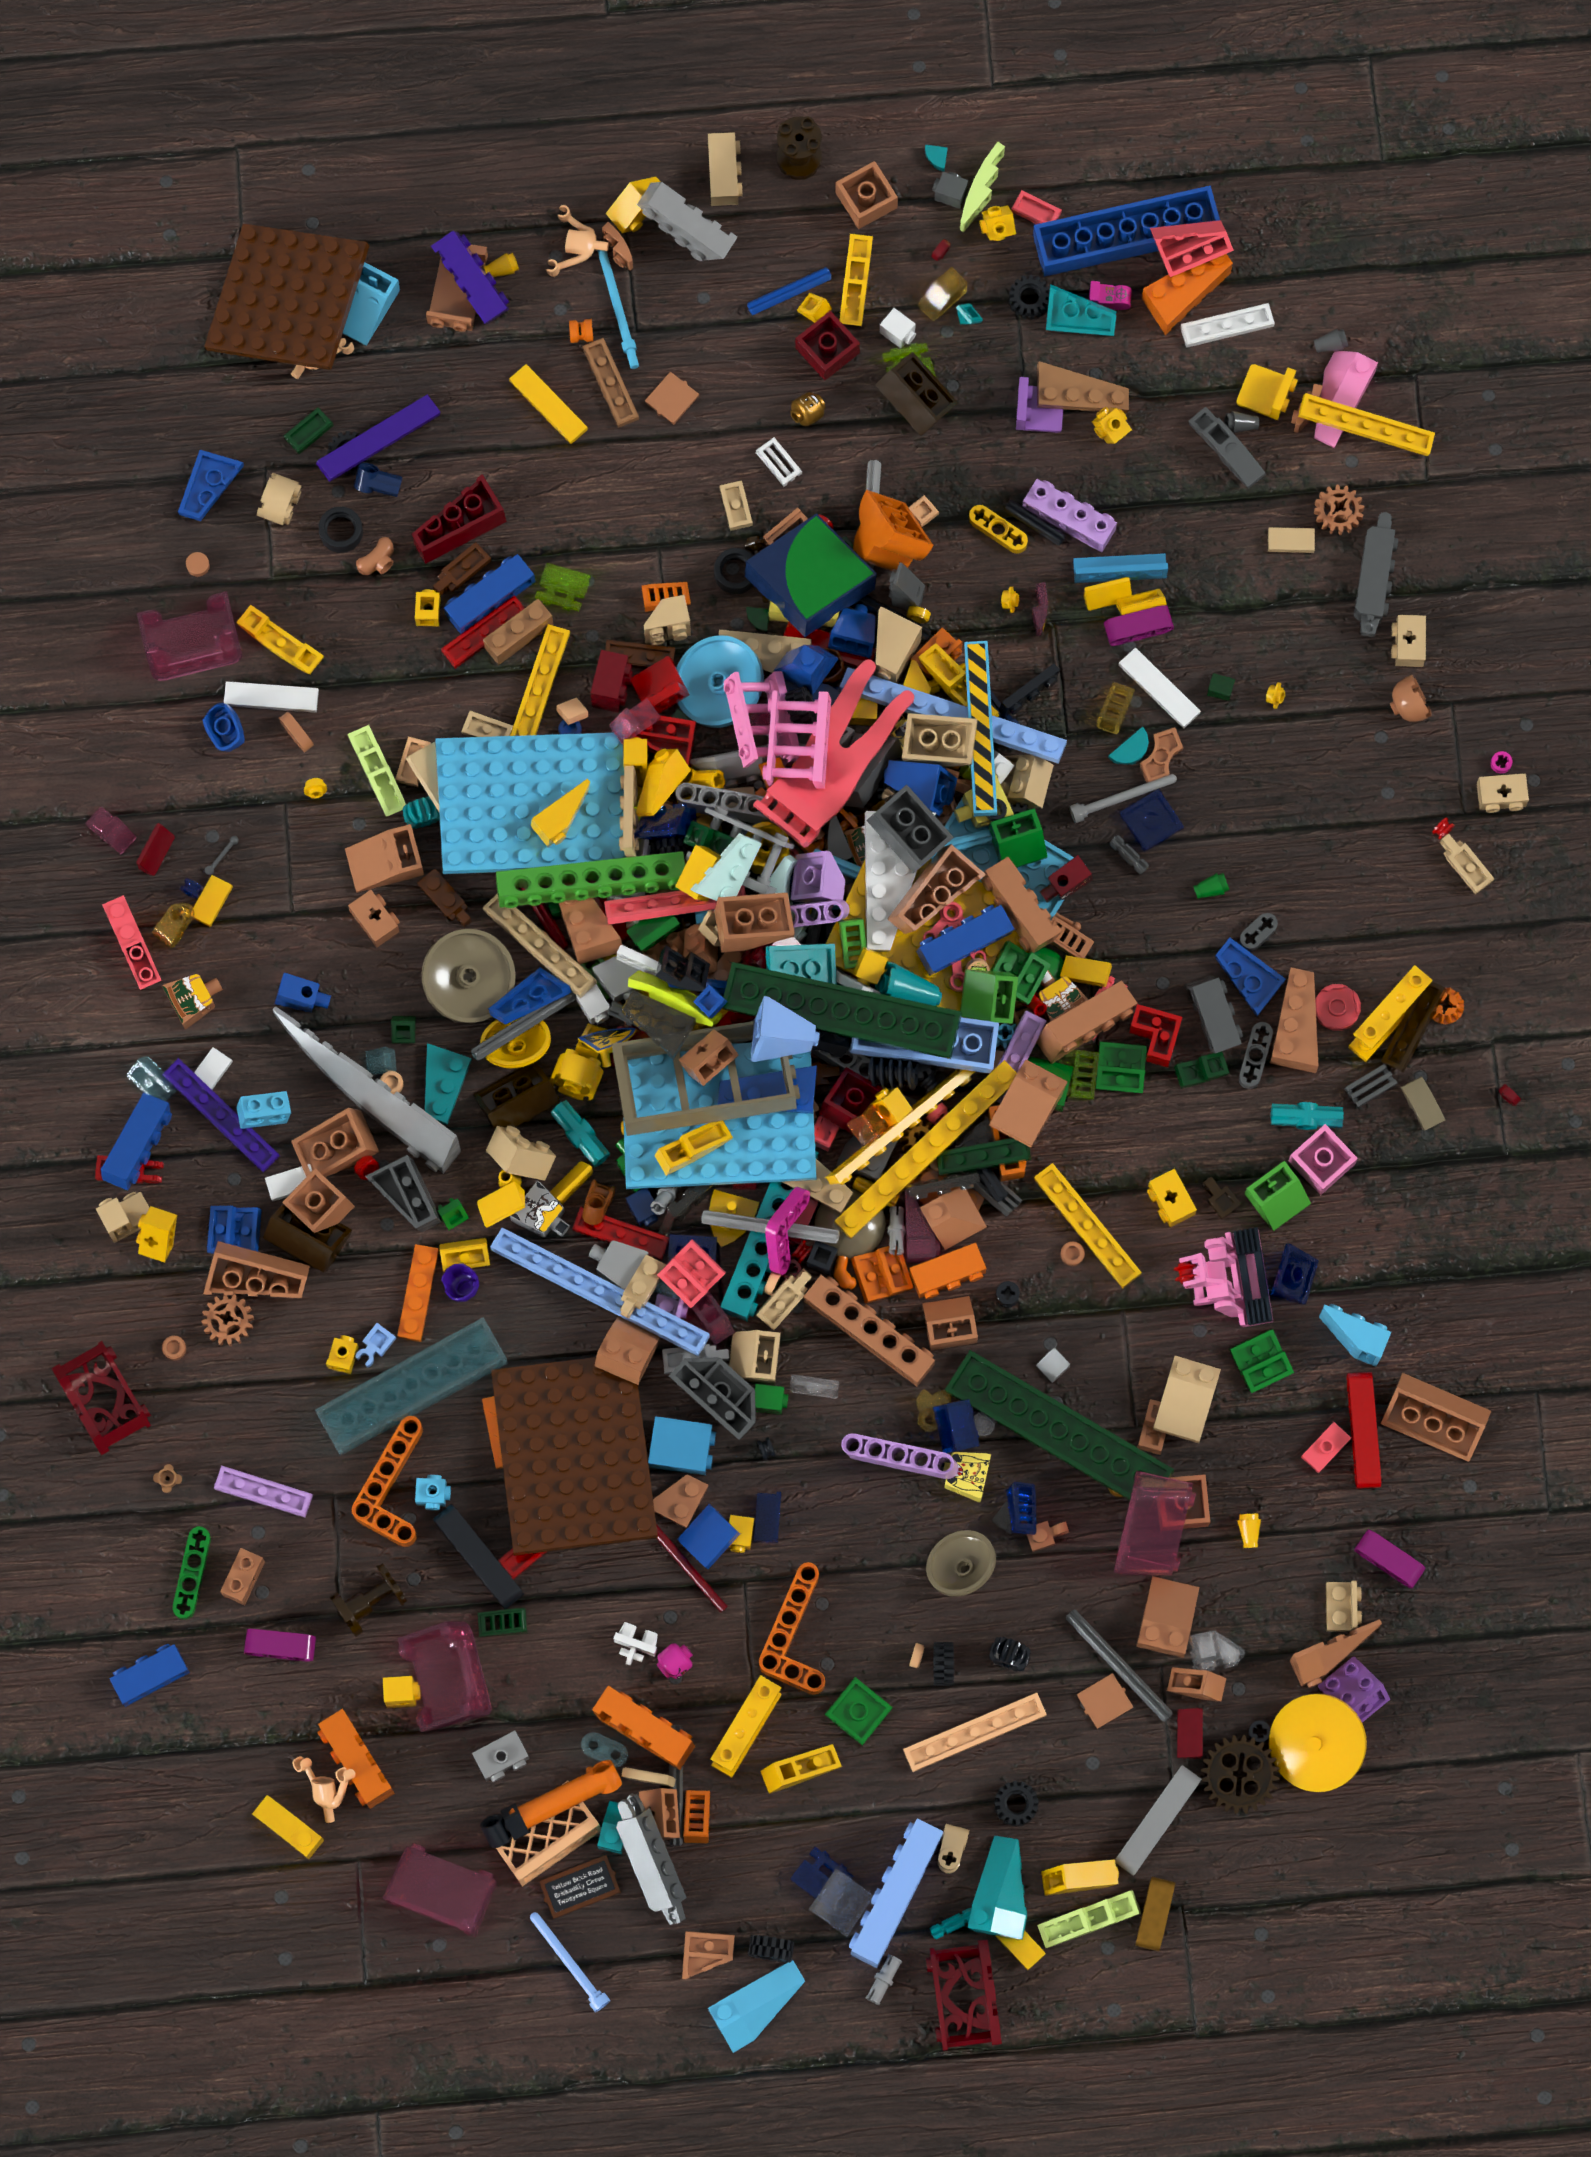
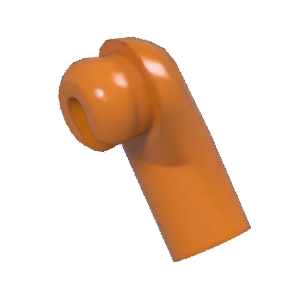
M837 1256L833 1274L834 1279L843 1289L852 1290L855 1288L857 1281L846 1270L849 1258Z

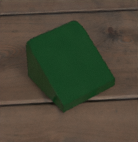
M1213 673L1207 695L1229 701L1235 679Z
M392 1016V1043H415L416 1017Z

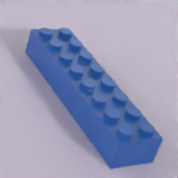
M1210 185L1036 224L1033 228V238L1043 276L1045 277L1157 252L1159 250L1150 228L1219 221L1220 218Z

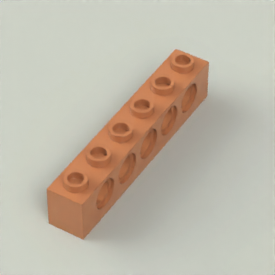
M820 1275L805 1294L804 1302L918 1387L935 1365L934 1355L924 1347L919 1349L913 1344L915 1341L906 1333L899 1334L894 1330L896 1328L895 1325L889 1320L884 1319L882 1321L876 1316L877 1312L869 1305L865 1304V1306H862L858 1303V1298L848 1290L844 1292L838 1288L839 1284L830 1276L825 1278ZM834 1295L838 1297L839 1303L833 1306L829 1305L826 1302L827 1297ZM848 1310H855L858 1313V1317L850 1320L846 1318L845 1313ZM867 1324H873L877 1327V1331L873 1334H868L864 1331V1327ZM887 1338H892L895 1340L896 1345L893 1348H886L883 1345V1341ZM910 1352L915 1356V1360L907 1363L903 1361L902 1355Z

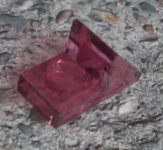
M646 698L630 710L625 708L609 724V727L623 745L624 739L633 738L661 718L648 698Z
M100 807L85 823L88 828L120 855L136 839V836L117 816L113 817L103 807Z

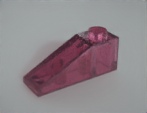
M905 1188L907 1263H923L936 1258V1255H940V1241H935V1233L927 1222L911 1189Z
M709 1290L690 1308L703 1330L710 1333V1339L714 1345L735 1333L728 1316Z

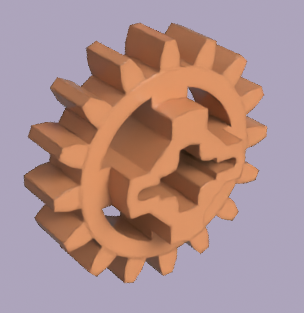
M1338 484L1335 490L1327 487L1326 494L1320 492V499L1315 501L1317 508L1314 509V514L1319 515L1316 518L1317 523L1323 522L1322 530L1329 527L1330 534H1333L1334 530H1338L1339 535H1342L1343 530L1351 533L1352 526L1355 528L1359 526L1358 520L1362 521L1363 519L1361 512L1364 511V505H1359L1362 497L1355 498L1356 490L1350 493L1348 492V486L1340 490ZM1351 504L1354 508V515L1352 514L1353 511L1349 508ZM1324 505L1326 506L1325 509L1329 511L1327 516L1324 512ZM1344 506L1343 511L1339 510L1334 514L1335 509L1338 510Z
M223 1295V1300H219L217 1296L214 1297L216 1303L213 1305L208 1302L207 1306L210 1310L202 1312L207 1317V1319L201 1321L202 1325L208 1326L204 1329V1332L206 1334L212 1333L210 1336L212 1342L218 1338L220 1346L223 1345L224 1341H227L230 1347L233 1340L240 1344L241 1336L249 1337L246 1330L253 1329V1325L249 1321L254 1320V1316L248 1314L252 1310L251 1307H244L246 1303L244 1299L237 1302L236 1295H233L231 1299L227 1295ZM226 1306V1308L217 1311L219 1308ZM237 1308L243 1313L244 1319L236 1316ZM228 1316H231L233 1322L229 1321L225 1325L223 1318L227 1319ZM212 1321L220 1325L219 1333L213 1328ZM239 1329L236 1333L230 1335V1332Z

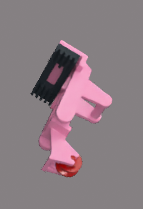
M1257 1227L1242 1231L1238 1230L1237 1232L1233 1231V1233L1227 1232L1225 1233L1226 1238L1219 1237L1206 1240L1204 1245L1209 1253L1210 1261L1205 1262V1257L1202 1253L1179 1258L1180 1263L1178 1267L1173 1269L1179 1272V1277L1175 1281L1183 1284L1185 1289L1194 1288V1306L1214 1304L1215 1310L1229 1317H1239V1323L1242 1327L1273 1322L1260 1235ZM1225 1267H1231L1234 1288L1232 1287V1282L1227 1280ZM1203 1287H1206L1207 1297L1204 1296Z

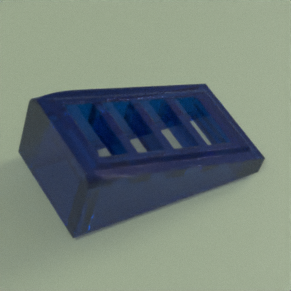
M1014 1482L1006 1490L1012 1530L1014 1533L1035 1535V1485ZM1020 1520L1027 1521L1028 1524L1020 1523Z

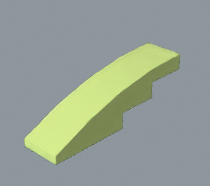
M999 142L995 144L985 158L973 180L961 218L960 230L962 232H965L991 200L992 190L989 187L998 178V168L996 165L1003 158L1005 146Z
M367 725L349 733V740L385 816L388 817L402 811L406 805L405 800L370 726Z
M1133 1890L1037 1926L1045 1948H1049L1139 1915L1141 1911Z

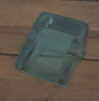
M382 1047L366 1051L367 1071L371 1074H384L388 1071L396 1072L394 1049Z

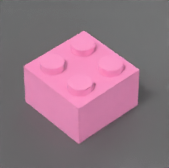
M1325 1124L1290 1155L1288 1162L1321 1196L1356 1164L1358 1158Z

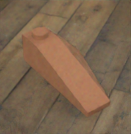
M1380 1619L1350 1631L1347 1636L1345 1634L1338 1635L1329 1640L1326 1645L1321 1642L1293 1654L1290 1663L1301 1687L1308 1685L1309 1688L1321 1684L1322 1678L1381 1626Z

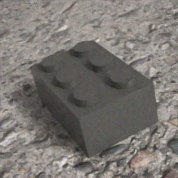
M907 784L866 820L913 873L954 838Z

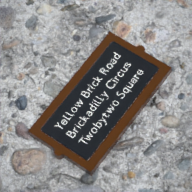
M607 1855L539 1881L545 1896L544 1902L548 1903L553 1919L621 1893L615 1879L616 1872L612 1871Z

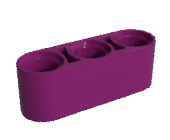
M1167 605L1113 617L1104 622L1110 646L1122 645L1165 634L1174 629Z
M1367 1529L1354 1549L1364 1559L1413 1589L1426 1569L1413 1557Z
M247 1629L244 1654L312 1662L314 1659L316 1636Z

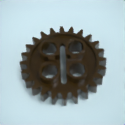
M1233 1735L1231 1743L1226 1738H1223L1224 1746L1221 1747L1215 1743L1217 1751L1208 1750V1753L1212 1756L1211 1760L1203 1759L1208 1764V1768L1201 1769L1202 1772L1207 1773V1777L1202 1778L1201 1781L1209 1783L1204 1791L1212 1790L1213 1793L1209 1799L1218 1798L1217 1807L1225 1803L1226 1812L1230 1810L1231 1806L1234 1807L1235 1814H1238L1240 1808H1243L1245 1814H1248L1250 1806L1255 1811H1258L1257 1803L1260 1802L1266 1806L1264 1798H1273L1269 1793L1270 1789H1278L1272 1784L1273 1781L1280 1780L1273 1773L1280 1770V1768L1272 1767V1763L1277 1758L1268 1757L1272 1751L1271 1749L1262 1750L1264 1742L1256 1746L1255 1737L1250 1742H1247L1246 1735L1242 1736L1241 1741H1238L1237 1737ZM1244 1753L1243 1772L1247 1773V1777L1242 1778L1241 1795L1237 1796L1238 1778L1234 1776V1772L1239 1771L1240 1754ZM1227 1754H1232L1236 1757V1764L1232 1768H1227L1223 1764V1758ZM1257 1757L1260 1759L1261 1765L1257 1770L1252 1771L1248 1769L1247 1761L1249 1758ZM1226 1778L1231 1779L1234 1783V1787L1230 1792H1223L1220 1788L1221 1781ZM1249 1781H1254L1258 1785V1791L1254 1795H1248L1245 1792V1784Z

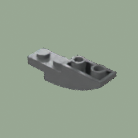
M1207 407L1203 408L1188 421L1189 425L1218 454L1219 459L1248 489L1266 475L1265 471L1241 441Z

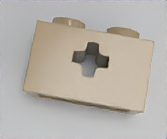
M1398 615L1396 623L1392 622L1391 634L1396 636V645L1392 644L1391 658H1395V666L1423 667L1426 660V616ZM1405 638H1409L1410 642L1412 643L1407 644V640Z
M1526 773L1479 777L1477 781L1479 810H1486L1487 813L1498 812L1500 809L1509 808L1510 811H1519L1527 806L1529 797ZM1500 791H1503L1504 795H1507V796H1506V797H1503V795L1500 794L1499 792H1500Z

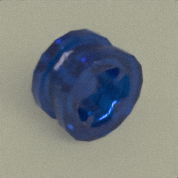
M185 878V885L181 886L180 890L188 896L198 899L199 891H203L204 888L197 882Z

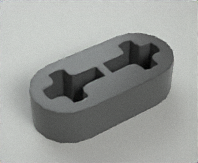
M1271 913L1260 915L1241 933L1240 945L1249 952L1259 948L1276 931L1278 925L1277 918ZM1262 920L1265 922L1270 920L1272 922L1271 929L1266 927L1263 931H1260L1259 929L1263 925ZM1256 933L1255 944L1253 945L1251 942L1246 944L1245 936L1252 937Z

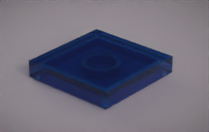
M1157 789L1119 813L1144 852L1184 829V825L1160 789Z

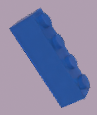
M518 554L514 557L509 556L495 571H488L477 584L472 583L466 587L464 593L458 598L455 596L448 600L444 607L445 615L458 632L462 634L511 597L517 596L534 584L535 575Z
M990 905L981 911L982 915L976 918L971 915L962 920L961 926L955 929L953 926L940 932V937L933 939L931 936L921 941V946L917 949L916 953L928 975L931 976L1010 935L1015 928L1002 905L996 908L994 905Z
M143 1092L101 1168L103 1181L127 1191L131 1184L137 1182L142 1164H147L152 1146L158 1144L163 1126H167L171 1120L172 1113L170 1112L168 1102Z

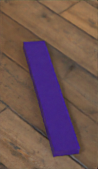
M427 394L317 460L316 465L330 482L438 417L441 412Z
M179 1058L162 1074L180 1094L263 1173L280 1157L252 1128L241 1129L238 1114Z

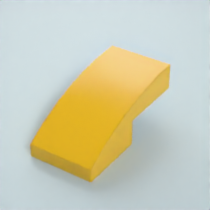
M1025 1930L1023 1940L996 1936L1027 1971L1046 1954Z

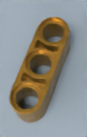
M1151 1876L1135 1946L1160 1951L1175 1882Z

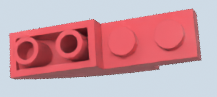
M124 895L102 904L139 989L142 990L162 981Z

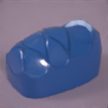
M218 703L211 707L202 720L213 744L219 750L226 752L239 748L245 739L237 713L226 703Z

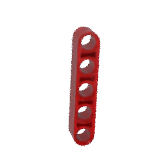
M1372 1372L1347 1373L1356 1489L1381 1487Z

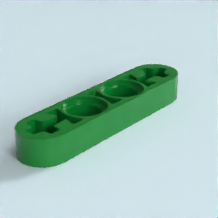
M201 1526L193 1528L188 1535L174 1597L173 1612L181 1620L190 1619L195 1613L210 1547V1533ZM199 1532H202L206 1538L205 1541L201 1540L199 1546L200 1549H204L203 1553L198 1550H190L191 1546L196 1548L197 1541L193 1537L194 1535L198 1536ZM192 1555H198L201 1558V1564L196 1568L188 1565V1559ZM188 1578L194 1579L196 1582V1587L192 1591H185L182 1587L183 1582ZM181 1593L185 1596H194L193 1600L188 1598L187 1606L190 1608V1611H185L184 1615L178 1609V1606H182L184 1603V1597H180Z

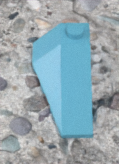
M793 1960L708 2008L733 2053L753 2042L805 1982Z

